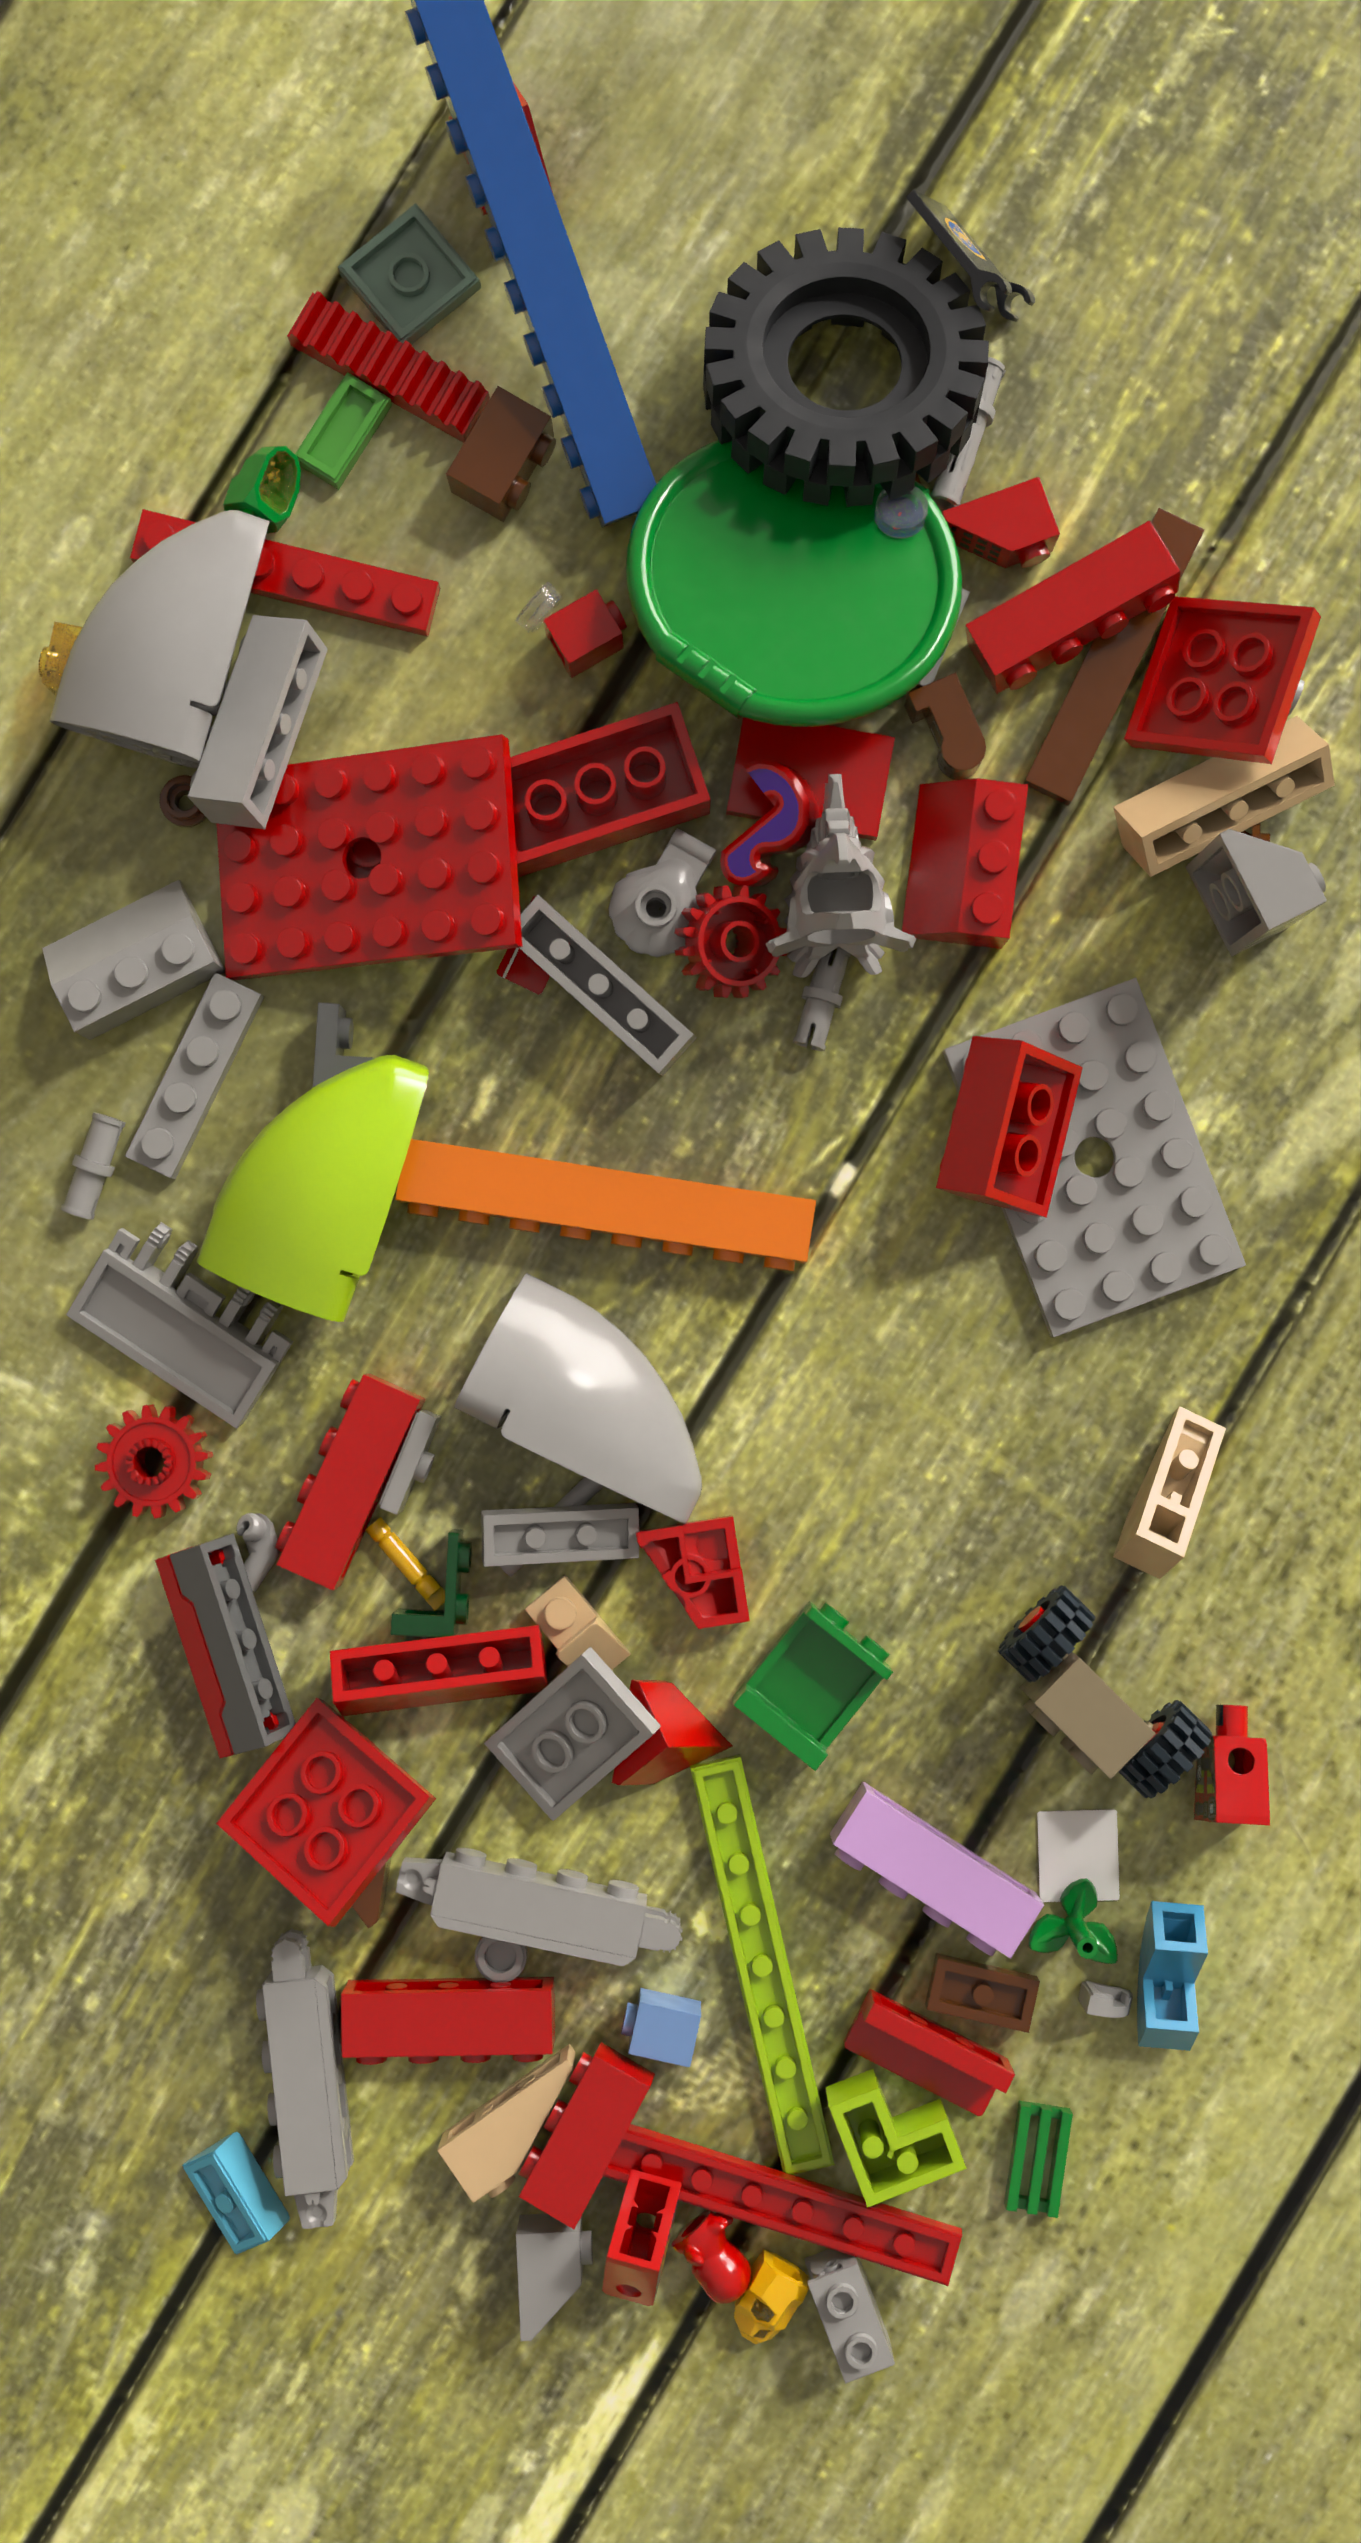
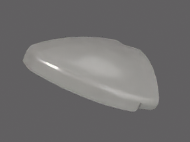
M239 510L224 511L194 523L164 539L135 561L110 585L90 613L74 641L62 673L50 722L76 733L197 769L203 755L212 715H217L270 521Z
M526 1273L486 1341L456 1400L454 1408L495 1429L502 1426L501 1434L504 1438L623 1496L686 1524L701 1495L702 1477L684 1418L666 1384L642 1351L601 1313L576 1297Z

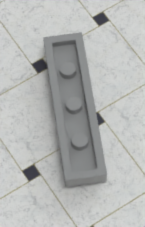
M216 972L214 973L125 1157L171 1179H176L264 996Z

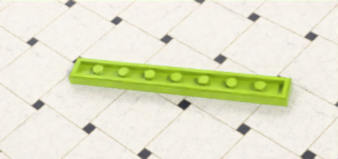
M738 1754L690 1766L782 2170L785 2173L794 2175L835 2165L741 1755Z

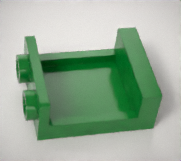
M809 1601L733 1696V1705L816 1771L828 1756L827 1748L883 1679H889L893 1674V1670L885 1662L890 1654L867 1635L861 1641H858L845 1630L849 1621L826 1602L819 1609Z

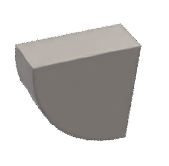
M1087 1980L1081 1983L1078 2000L1087 2014L1110 2018L1128 2016L1133 1998L1130 1990Z

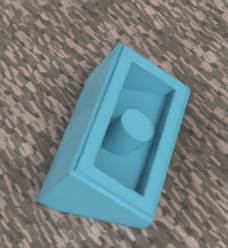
M234 2132L224 2137L182 2165L235 2254L268 2242L289 2221L290 2217L240 2133Z

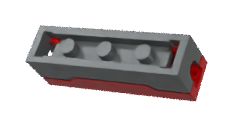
M234 1533L155 1559L219 1759L263 1748L285 1738L296 1722Z

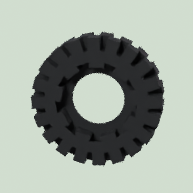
M838 227L836 251H828L821 229L795 235L794 257L790 255L778 240L757 252V270L743 262L728 278L727 294L718 292L709 312V327H706L703 391L706 410H711V426L720 444L732 441L731 458L743 470L750 474L764 463L763 485L786 495L795 480L800 479L804 481L803 501L826 506L829 504L832 487L843 486L846 507L872 505L875 484L880 483L888 499L893 500L913 492L916 473L929 483L947 469L949 454L959 456L970 438L972 424L976 423L988 367L989 341L983 340L986 324L980 307L978 305L968 306L970 289L955 272L940 280L943 263L941 259L922 247L905 264L903 260L906 239L884 232L881 233L873 254L863 252L864 229ZM831 319V325L863 327L864 322H867L882 330L881 334L896 346L901 359L899 380L894 389L884 399L869 407L847 411L823 407L805 397L791 379L788 369V356L795 340L800 335L811 330L814 324Z

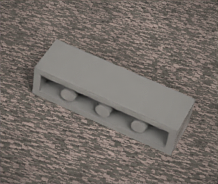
M252 616L247 633L240 642L238 658L230 680L225 684L220 708L213 726L209 729L207 744L198 769L191 778L190 791L187 796L211 823L259 829L266 828L328 650L307 620Z
M537 895L521 913L523 947H520V949L657 1073L663 1076L696 1040L697 1037L542 897Z

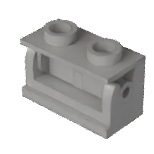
M827 2249L804 2258L811 2280H808L807 2283L845 2384L895 2365L890 2338L860 2258L833 2249Z

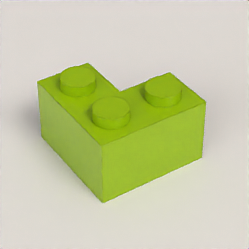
M874 2069L825 2087L829 2109L867 2207L967 2169L941 2098L892 2117Z

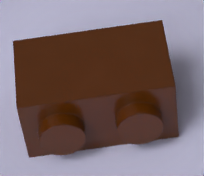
M497 386L446 473L451 493L504 522L511 509L517 511L525 502L531 487V483L528 480L536 466L544 467L554 451L556 439L554 438L551 416Z

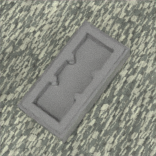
M428 1410L416 1413L379 1505H381V1509L396 1515L403 1512L415 1481L425 1482L435 1459V1454L428 1452V1449L442 1416Z

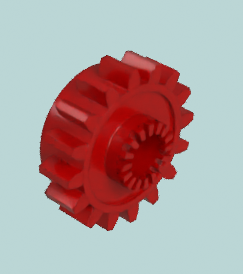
M728 885L714 887L713 896L708 892L696 895L699 909L693 907L684 908L681 913L689 921L688 927L675 928L674 932L679 937L685 938V946L674 950L675 956L688 957L689 963L681 971L683 975L693 976L698 974L699 978L695 988L699 991H708L713 987L714 997L728 998L730 993L733 994L734 998H746L749 995V987L752 990H764L767 988L764 978L767 975H779L780 970L776 963L780 956H772V953L769 952L765 944L785 934L787 928L779 927L776 920L781 913L779 909H768L764 905L767 898L764 893L753 894L749 897V887L745 885L734 886L732 892ZM730 930H733L732 932L737 935L735 938L738 939V942H736L738 947L735 948V952L732 954L726 947V936Z
M154 1404L143 1405L142 1418L133 1410L123 1412L122 1416L125 1426L123 1427L116 1423L109 1424L106 1429L113 1437L112 1442L98 1443L96 1447L102 1453L107 1454V1461L96 1464L95 1471L108 1472L110 1478L100 1488L102 1491L116 1489L119 1492L113 1504L117 1508L131 1501L133 1503L132 1516L135 1517L144 1515L149 1506L151 1507L154 1519L164 1517L167 1511V1503L175 1513L186 1509L183 1497L199 1498L202 1493L196 1486L199 1480H208L211 1477V1473L203 1469V1464L205 1460L213 1457V1452L203 1450L200 1443L208 1435L205 1431L193 1432L190 1427L193 1424L194 1417L191 1415L184 1416L179 1420L175 1419L176 1407L165 1406L160 1416H158ZM151 1447L159 1449L158 1451L163 1454L162 1456L165 1459V1466L158 1475L151 1473L145 1465V1455Z

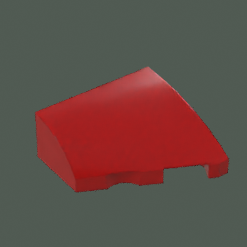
M733 1515L636 1532L638 1544L644 1549L660 1572L661 1577L679 1599L698 1629L750 1621Z

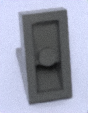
M318 1002L313 1087L349 1068L374 1059L373 1057L344 1056V1049L352 1048L354 1024L352 1018H346V1010L340 1004Z

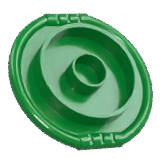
M716 440L699 448L675 464L658 481L637 514L627 546L625 570L631 608L642 635L656 656V661L736 718L744 717L773 725L793 727L825 726L862 718L885 708L907 694L922 681L943 655L953 635L962 600L960 558L949 525L939 507L929 495L930 490L916 480L913 492L901 497L914 506L916 504L919 506L922 513V521L917 530L902 536L887 532L878 521V509L881 507L882 502L888 499L880 483L875 484L872 505L846 507L843 486L832 487L828 506L804 502L803 480L796 479L786 495L763 485L764 463L748 474L731 458L732 441L721 445L719 440ZM895 505V510H896V511L888 510V511L893 515V516L889 517L888 519H894V526H895L898 522H896V519H895L894 514H893L892 512H897V511H901V510H902V509L899 510V508H898L896 505ZM905 505L902 509H904L905 517H906L908 520L903 519V520H901V521H898V522H900L903 526H904V521H910V522H912V521L907 517L909 514H911V512H906V513H905L906 505ZM890 527L889 531L892 530L893 532L895 528L892 529V527Z

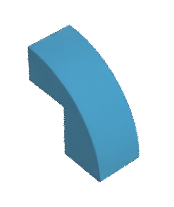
M1151 1901L1143 1931L1138 1972L1137 2034L1138 2046L1190 2051L1199 2034L1195 1981L1208 1955L1204 1905Z

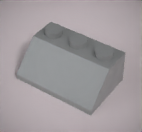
M1232 829L1220 833L1186 866L1231 957L1288 929L1327 901L1323 894L1326 890V885L1320 870L1315 864H1308L1302 852Z
M180 880L42 948L51 986L74 1032L89 1040L212 979L215 972L218 974L225 972V968Z

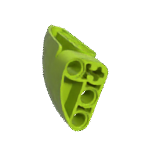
M396 1055L379 1056L325 1080L285 1108L262 1129L242 1154L224 1182L214 1204L213 1215L197 1263L212 1273L262 1297L316 1317L335 1322H344L359 1278L367 1274L370 1269L393 1200L429 1075L428 1068L425 1065Z

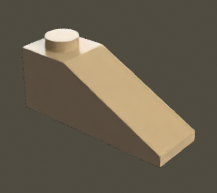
M1180 1406L1175 1410L1128 1512L1113 1556L1114 1558L1158 1579H1161L1184 1558L1226 1428Z
M570 2044L442 2133L437 2151L473 2203L486 2194L490 2198L498 2196L515 2181L516 2177L514 2174L517 2173L573 2069L575 2051Z

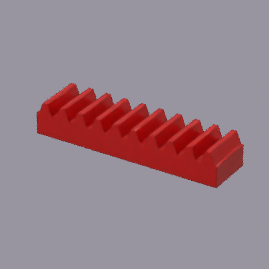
M316 291L315 294L312 292L287 335L292 347L344 376L347 372L389 397L395 405L463 443L490 400L489 391L484 388L481 382L477 380L475 382L469 381L460 370L456 373L451 371L444 361L435 362L428 352L423 350L419 353L410 342L405 340L402 343L397 340L392 332L387 331L384 333L380 331L371 320L368 323L364 322L353 310L351 313L346 312L339 302L334 301L330 303L319 291Z

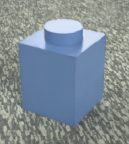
M640 1988L637 2004L627 2002L621 2030L622 2035L630 2036L628 2054L690 2067L701 2019V2001Z

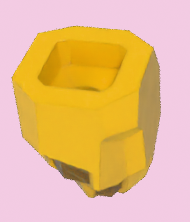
M765 2249L762 2250L751 2267L752 2279L748 2289L735 2302L734 2319L741 2336L754 2344L771 2340L781 2330H784L797 2308L803 2303L809 2290L807 2283L809 2276L804 2271L780 2255Z

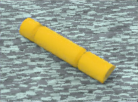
M382 1517L372 1523L365 1531L375 1542H379L378 1546L412 1585H416L415 1589L434 1611L445 1603V1591L432 1575H427L428 1571L400 1538L394 1532H391V1528Z

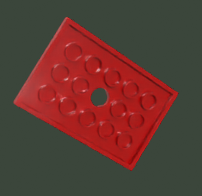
M502 734L288 764L265 829L216 823L225 972L228 979L244 980L523 947L509 739ZM370 839L380 849L381 862L372 869L369 877L363 879L355 878L347 867L348 852L356 842Z

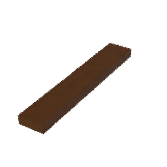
M1158 508L1151 523L1180 569L1181 579L1205 529ZM1167 606L1154 613H1148L1146 610L1129 620L1128 625L1121 632L1110 638L1102 639L1099 636L1093 640L1023 784H1028V787L1067 806L1070 805Z

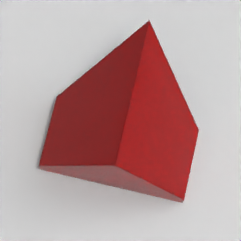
M631 1680L629 1690L661 1727L614 1768L612 1783L616 1785L655 1784L733 1747V1745L673 1683L665 1680Z

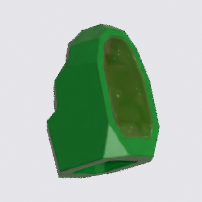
M287 446L262 447L247 458L240 473L231 479L223 503L224 511L239 510L268 520L270 523L267 534L278 532L290 517L300 490L301 469L296 454Z

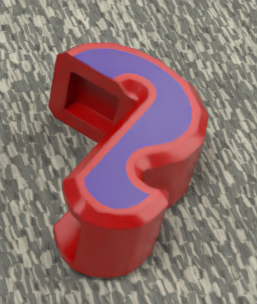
M757 759L744 765V767L775 807L721 851L720 864L722 873L729 882L738 886L761 887L775 879L779 870L778 867L771 865V856L773 854L793 853L808 844L811 829L815 827L816 819L819 817V804L809 783L798 771L777 761Z

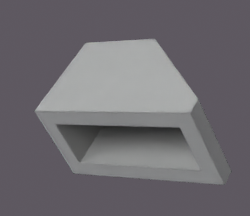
M548 2214L519 2216L516 2231L521 2341H531L582 2285L584 2265L593 2264L592 2231H582V2216L574 2230Z

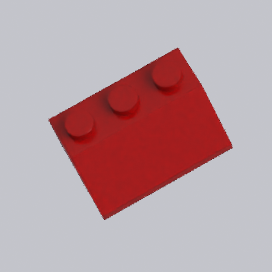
M973 778L919 785L901 931L915 936L916 939L996 949L1003 948L1010 939L1028 784Z
M972 1036L969 1053L964 1064V1074L956 1106L952 1114V1123L944 1156L940 1163L936 1188L969 1200L1047 1218L1083 1067L1022 1040Z

